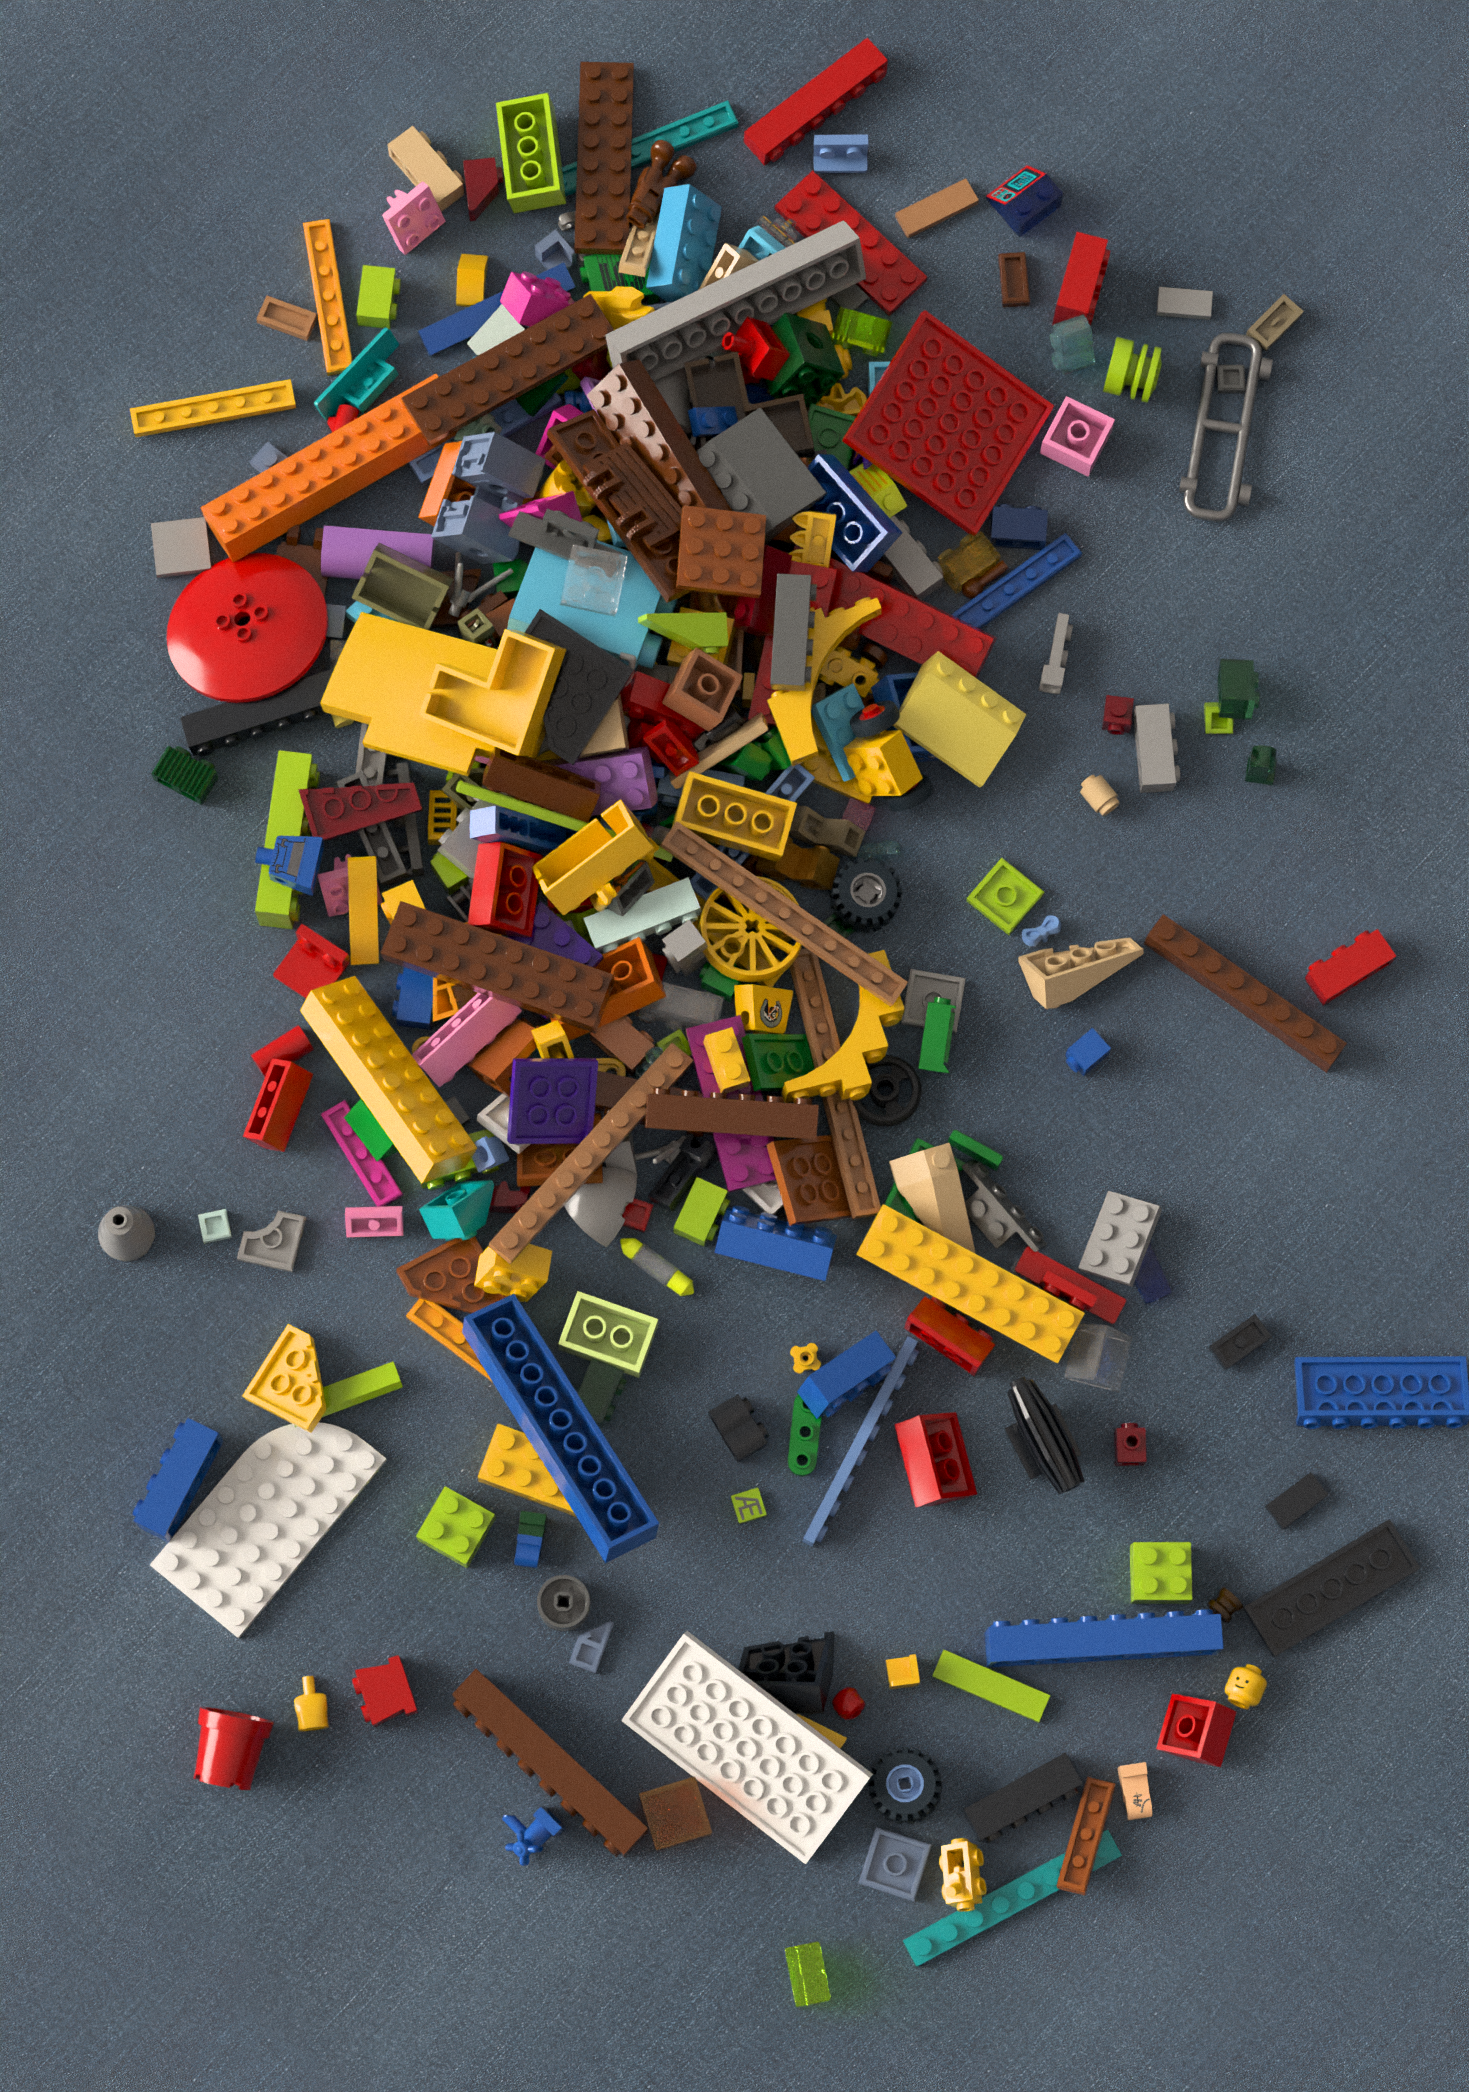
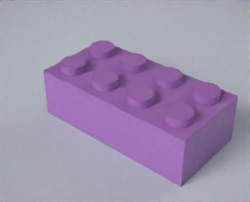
M649 746L579 758L575 765H572L563 758L541 760L601 782L600 797L591 816L601 815L620 799L630 811L652 808L658 801Z

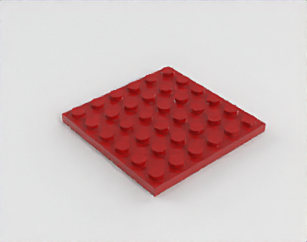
M924 310L896 352L842 439V442L973 537L980 530L1054 405Z

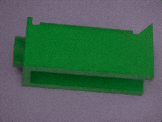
M934 997V1002L928 1001L918 1069L949 1073L943 1063H948L955 1012H951V1009H956V1005H950L951 999Z

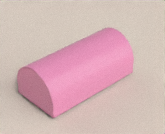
M403 1206L345 1208L347 1237L403 1236Z

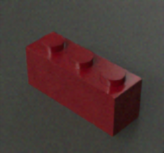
M768 545L764 546L761 595L759 598L739 596L734 612L733 627L755 636L774 635L777 574H789L793 555Z

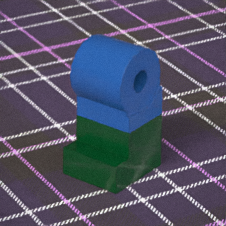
M521 1511L514 1565L538 1568L547 1514Z

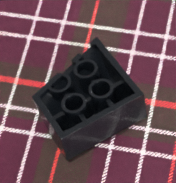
M834 1631L824 1633V1638L809 1640V1636L798 1637V1642L783 1645L781 1642L776 1641L744 1647L738 1670L793 1713L823 1714L833 1678Z

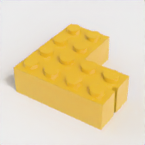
M505 629L488 679L451 664L436 663L429 687L432 689H443L442 694L426 693L419 717L517 756H530L566 649L518 630Z

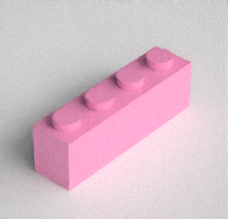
M477 993L412 1054V1057L428 1077L440 1088L444 1083L451 1081L455 1073L462 1066L471 1062L475 1054L485 1045L493 1042L496 1035L504 1027L512 1024L522 1010L518 1006Z

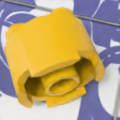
M563 460L540 488L539 497L545 498L573 491L581 517H587L596 503L566 461Z

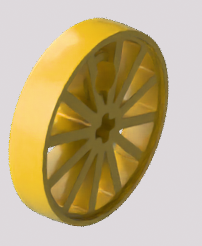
M756 876L799 906L794 896L785 887L771 879ZM719 887L709 896L701 910L702 912L698 920V932L708 945L703 954L715 969L729 978L742 982H762L772 979L786 971L796 960L802 945L797 941L792 946L774 936L773 933L784 932L770 924V922L757 913L755 914L751 909L748 908L746 912L741 902ZM725 894L737 914L715 903V901ZM709 911L714 912L731 923H706L707 914ZM753 927L756 929L755 932H753V931H751L750 933H747V932H746V929H749V930H750V929H752ZM708 932L730 933L713 945L710 944L707 936ZM732 943L738 947L739 951L729 954L724 946ZM766 943L786 952L788 956L778 963ZM745 946H748L749 970L734 967V964L741 960ZM756 947L762 952L771 968L756 970Z

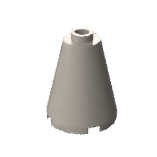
M132 1205L112 1208L103 1217L98 1229V1239L103 1250L109 1256L124 1262L137 1260L149 1251L155 1238L154 1223L150 1216L141 1208Z

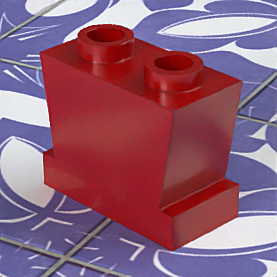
M399 1655L388 1658L389 1664L357 1669L355 1670L357 1677L352 1678L356 1694H362L366 1704L361 1706L365 1722L371 1721L374 1728L403 1712L407 1716L418 1713Z

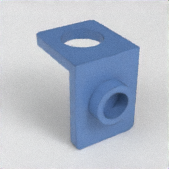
M485 1136L474 1142L477 1150L473 1154L472 1159L479 1173L509 1161L501 1140L496 1136L491 1138Z

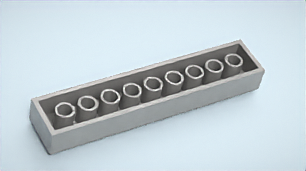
M843 220L606 334L605 337L613 369L620 363L640 360L654 382L685 367L684 363L699 360L724 348L722 347L724 335L728 332L736 334L747 316L771 325L777 322L785 312L794 314L866 279L860 238Z

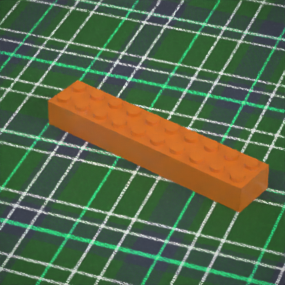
M432 375L200 507L209 528L234 563L288 532L289 528L304 523L454 437L457 431L429 446L401 400L403 396L438 378V375Z

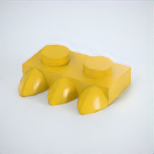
M810 510L796 514L792 519L797 525L806 530L797 531L790 535V539L796 545L803 547V549L794 550L789 553L793 555L792 561L829 568L836 514Z

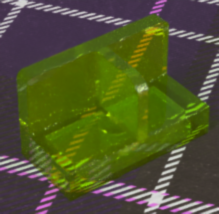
M813 1942L785 1948L795 2008L829 2001L830 1992L820 1943Z

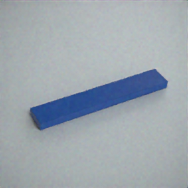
M561 263L536 275L537 278L544 280L546 277L558 280L561 283L560 286L565 291L575 288L565 263ZM503 291L419 330L418 333L429 356L475 335L502 304L500 299Z
M1064 533L951 615L981 629L1082 556V552L1070 537Z

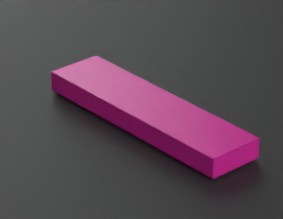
M346 1100L323 1112L321 1116L376 1206H387L402 1197L403 1193L382 1160L378 1162L375 1160L344 1119L351 1110Z

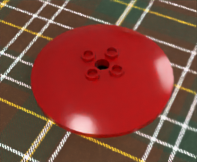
M249 553L234 563L230 558L224 559L212 565L211 569L204 570L185 587L174 604L167 626V646L171 661L182 679L191 688L206 697L232 703L252 702L268 698L297 682L311 668L319 656L328 631L329 620L326 600L312 575L299 564L287 558L266 553ZM242 617H250L248 624L244 626L237 625Z

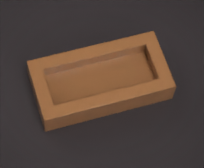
M266 295L256 320L261 325L308 341L317 320V313Z

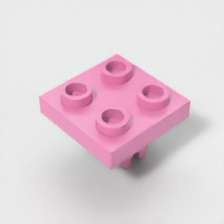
M423 181L408 194L396 190V198L387 197V202L391 208L382 215L399 250L405 255L446 222L429 186Z
M349 854L345 856V862H341L339 857L334 858L333 871L318 874L329 917L349 912L347 857H351ZM377 882V905H380L383 902Z

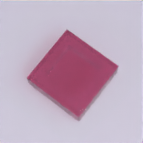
M850 798L841 819L851 821L864 830L866 834L876 807Z

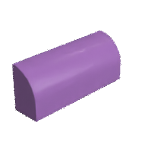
M324 526L321 575L325 577L360 579L379 542L433 568L435 539L431 538L432 534Z

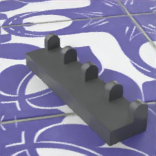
M407 762L396 764L397 769L387 771L388 778L398 777L399 783H411ZM416 813L404 816V819L394 821L395 828L406 827L408 845L398 847L400 854H410L412 869H407L410 876L406 878L425 875Z

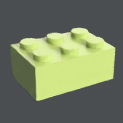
M577 1291L560 1337L558 1348L566 1353L639 1378L658 1328V1319Z

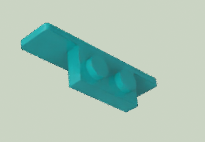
M385 327L314 402L315 407L325 420L328 421V417H332L338 411L339 405L345 403L356 407L363 413L399 375L393 366L384 362L399 346L390 329Z

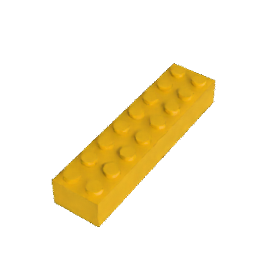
M356 976L311 990L300 1009L301 1013L421 1184L465 1168L477 1150L476 1145Z
M884 1204L881 1206L855 1254L1054 1363L1059 1362L1085 1314Z

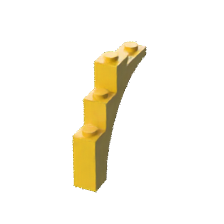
M870 597L863 598L855 602V606L845 610L844 607L831 611L829 617L826 618L821 608L817 610L814 607L810 608V611L815 612L814 628H809L808 638L813 639V656H807V666L812 667L811 684L806 683L805 691H776L771 694L772 698L767 700L792 766L818 757V749L812 732L811 709L813 693L819 674L830 654L848 634L861 624L882 614L878 598L872 600Z
M885 950L868 954L891 970ZM859 985V1011L857 1021L850 1036L839 1051L823 1065L804 1076L784 1082L782 1089L784 1102L793 1101L795 1103V1098L809 1099L816 1095L826 1097L834 1094L837 1090L841 1100L848 1098L858 1100L865 1097L869 1093L872 1084L865 1062L867 1061L869 1064L876 1063L885 1057L888 1043L882 1025L890 1027L901 1021L905 1008L900 995L890 1007Z

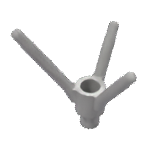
M456 552L454 592L450 600L452 605L448 613L459 617L462 607L465 608L467 602H472L477 596L511 575L513 569H508L471 593L462 589L463 563H461V553Z
M682 1136L677 1141L673 1140L670 1144L658 1149L635 1154L636 1161L658 1155L653 1159L654 1164L665 1159L671 1165L679 1154V1147L686 1139V1136Z

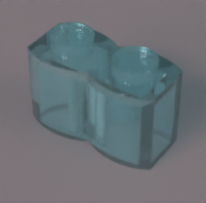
M1084 314L1053 324V333L1050 334V341L1055 350L1051 354L1055 368H1060L1063 375L1093 366L1095 364V357L1092 347V330Z

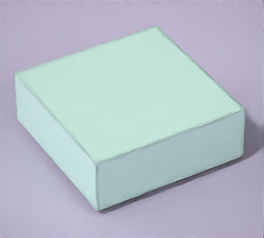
M226 1209L198 1215L204 1244L232 1238Z

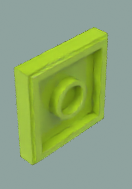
M1001 858L967 897L966 901L1006 934L1010 935L1045 892Z

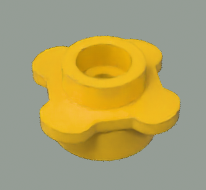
M809 1343L805 1347L794 1346L791 1348L790 1355L794 1358L793 1370L796 1373L801 1374L811 1369L816 1371L820 1368L821 1362L817 1359L816 1352L818 1347L816 1344ZM804 1356L808 1357L807 1361L803 1360Z

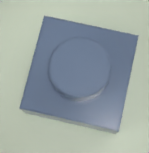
M267 442L252 458L250 464L262 473L288 457Z

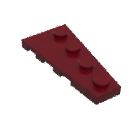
M414 783L298 789L312 836L322 837L323 841L423 811Z

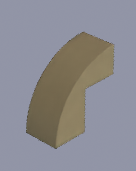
M796 806L789 835L812 846L820 845L827 847L833 853L856 857L865 831L849 820L824 818L808 806Z

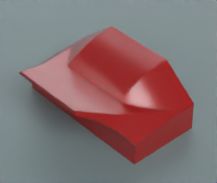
M664 720L643 734V740L640 744L643 747L649 746L650 755L655 761L666 765L676 777L699 764V756L694 746L674 722Z

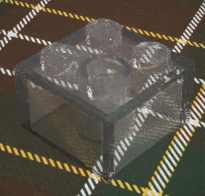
M573 544L570 550L560 605L615 617L628 556Z

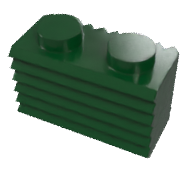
M167 746L151 773L153 779L192 801L203 805L215 782L218 780L217 772L214 770L215 766L204 759L196 761L190 757L191 753L182 747L177 746L174 749L171 746Z

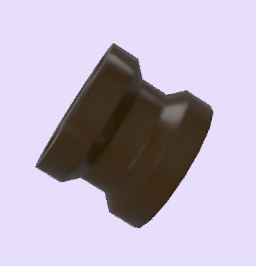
M1225 1587L1220 1589L1219 1596L1216 1599H1211L1207 1603V1606L1213 1610V1613L1221 1614V1620L1227 1624L1232 1620V1614L1239 1612L1244 1607L1240 1600Z

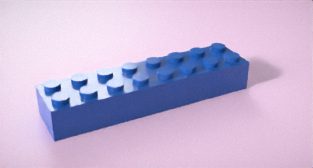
M1211 1609L1197 1610L1192 1616H1184V1611L1167 1612V1615L1156 1618L1155 1613H1140L1135 1619H1126V1614L1109 1615V1618L1103 1621H1097V1616L1080 1617V1620H1077V1622H1068V1618H1052L1051 1622H1048L1049 1624H1039V1619L1022 1620L1020 1625L1013 1626L1010 1625V1621H996L985 1632L987 1668L1217 1655L1223 1650L1221 1614H1213Z

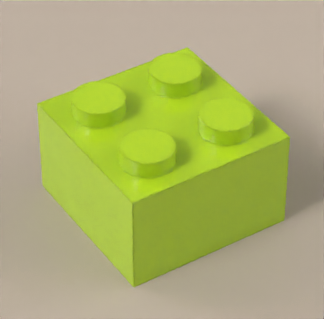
M444 1486L418 1531L416 1538L419 1542L468 1568L496 1520V1516L494 1513Z
M1133 1542L1131 1544V1604H1189L1192 1601L1191 1542Z

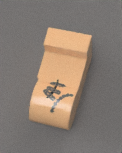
M1146 1762L1118 1767L1122 1798L1125 1803L1128 1820L1152 1817Z

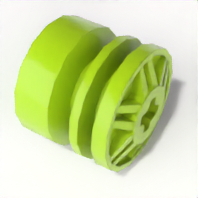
M1117 337L1103 392L1120 396L1125 385L1131 386L1130 399H1135L1137 388L1144 389L1141 401L1148 403L1149 397L1156 389L1162 365V348L1155 346L1153 356L1149 358L1146 357L1148 344H1144L1139 355L1134 354V341Z

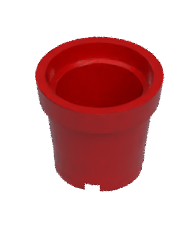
M200 1707L198 1724L201 1725L193 1779H199V1781L227 1788L238 1785L240 1790H251L265 1738H270L274 1721L230 1710Z

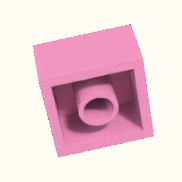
M1066 396L1042 441L1040 454L1089 477L1113 430L1115 419Z

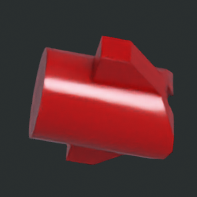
M339 405L336 417H328L327 424L331 431L334 432L357 419L359 410L350 405Z

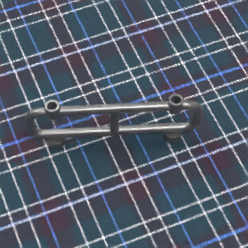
M1236 333L1219 334L1211 341L1208 352H1202L1200 367L1205 368L1199 409L1187 477H1181L1179 493H1184L1183 500L1186 511L1192 517L1215 522L1225 521L1235 513L1238 505L1249 506L1252 485L1241 483L1258 379L1269 381L1273 359L1262 358V348L1259 342L1248 335ZM1225 343L1246 346L1252 352L1240 424L1208 419L1219 349ZM1206 430L1238 435L1227 505L1221 511L1199 508L1194 503Z

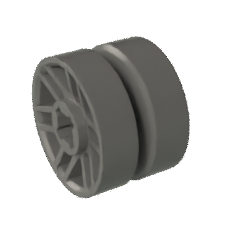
M569 1575L555 1576L546 1581L537 1596V1607L541 1619L548 1627L556 1631L567 1632L580 1627L586 1621L590 1612V1598L585 1585L577 1578ZM559 1600H568L569 1606L567 1608L559 1607Z

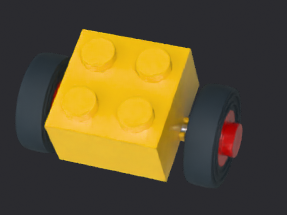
M887 700L869 705L852 716L850 727L856 738L846 745L843 750L864 796H884V801L889 810L898 812L921 804L932 795L934 789L928 776L920 773L902 731H886L900 718L896 704L893 701Z

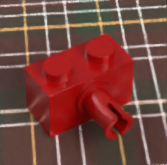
M748 316L736 334L728 332L722 340V347L725 350L738 352L739 359L748 367V373L757 379L762 377L773 381L790 356L767 322Z

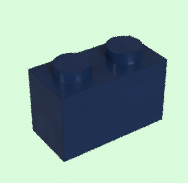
M1001 504L998 507L993 506L990 547L1042 550L1046 544L1048 510H1041L1038 506H1027L1026 508H1014L1010 504Z

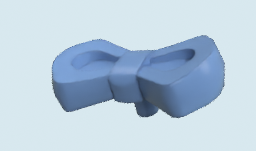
M1048 915L1041 926L1023 929L1022 940L1028 946H1036L1041 940L1047 942L1049 935L1060 933L1061 922L1056 916Z

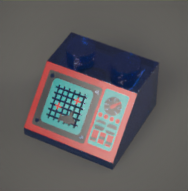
M1027 165L988 194L986 199L1014 232L1021 237L1061 207L1063 192L1046 173Z

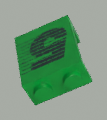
M594 254L583 257L584 267H580L581 279L583 284L588 283L590 291L610 292L616 286L633 287L642 292L644 297H647L648 305L659 303V296L646 288L650 264L646 276L641 277L618 272L622 255Z

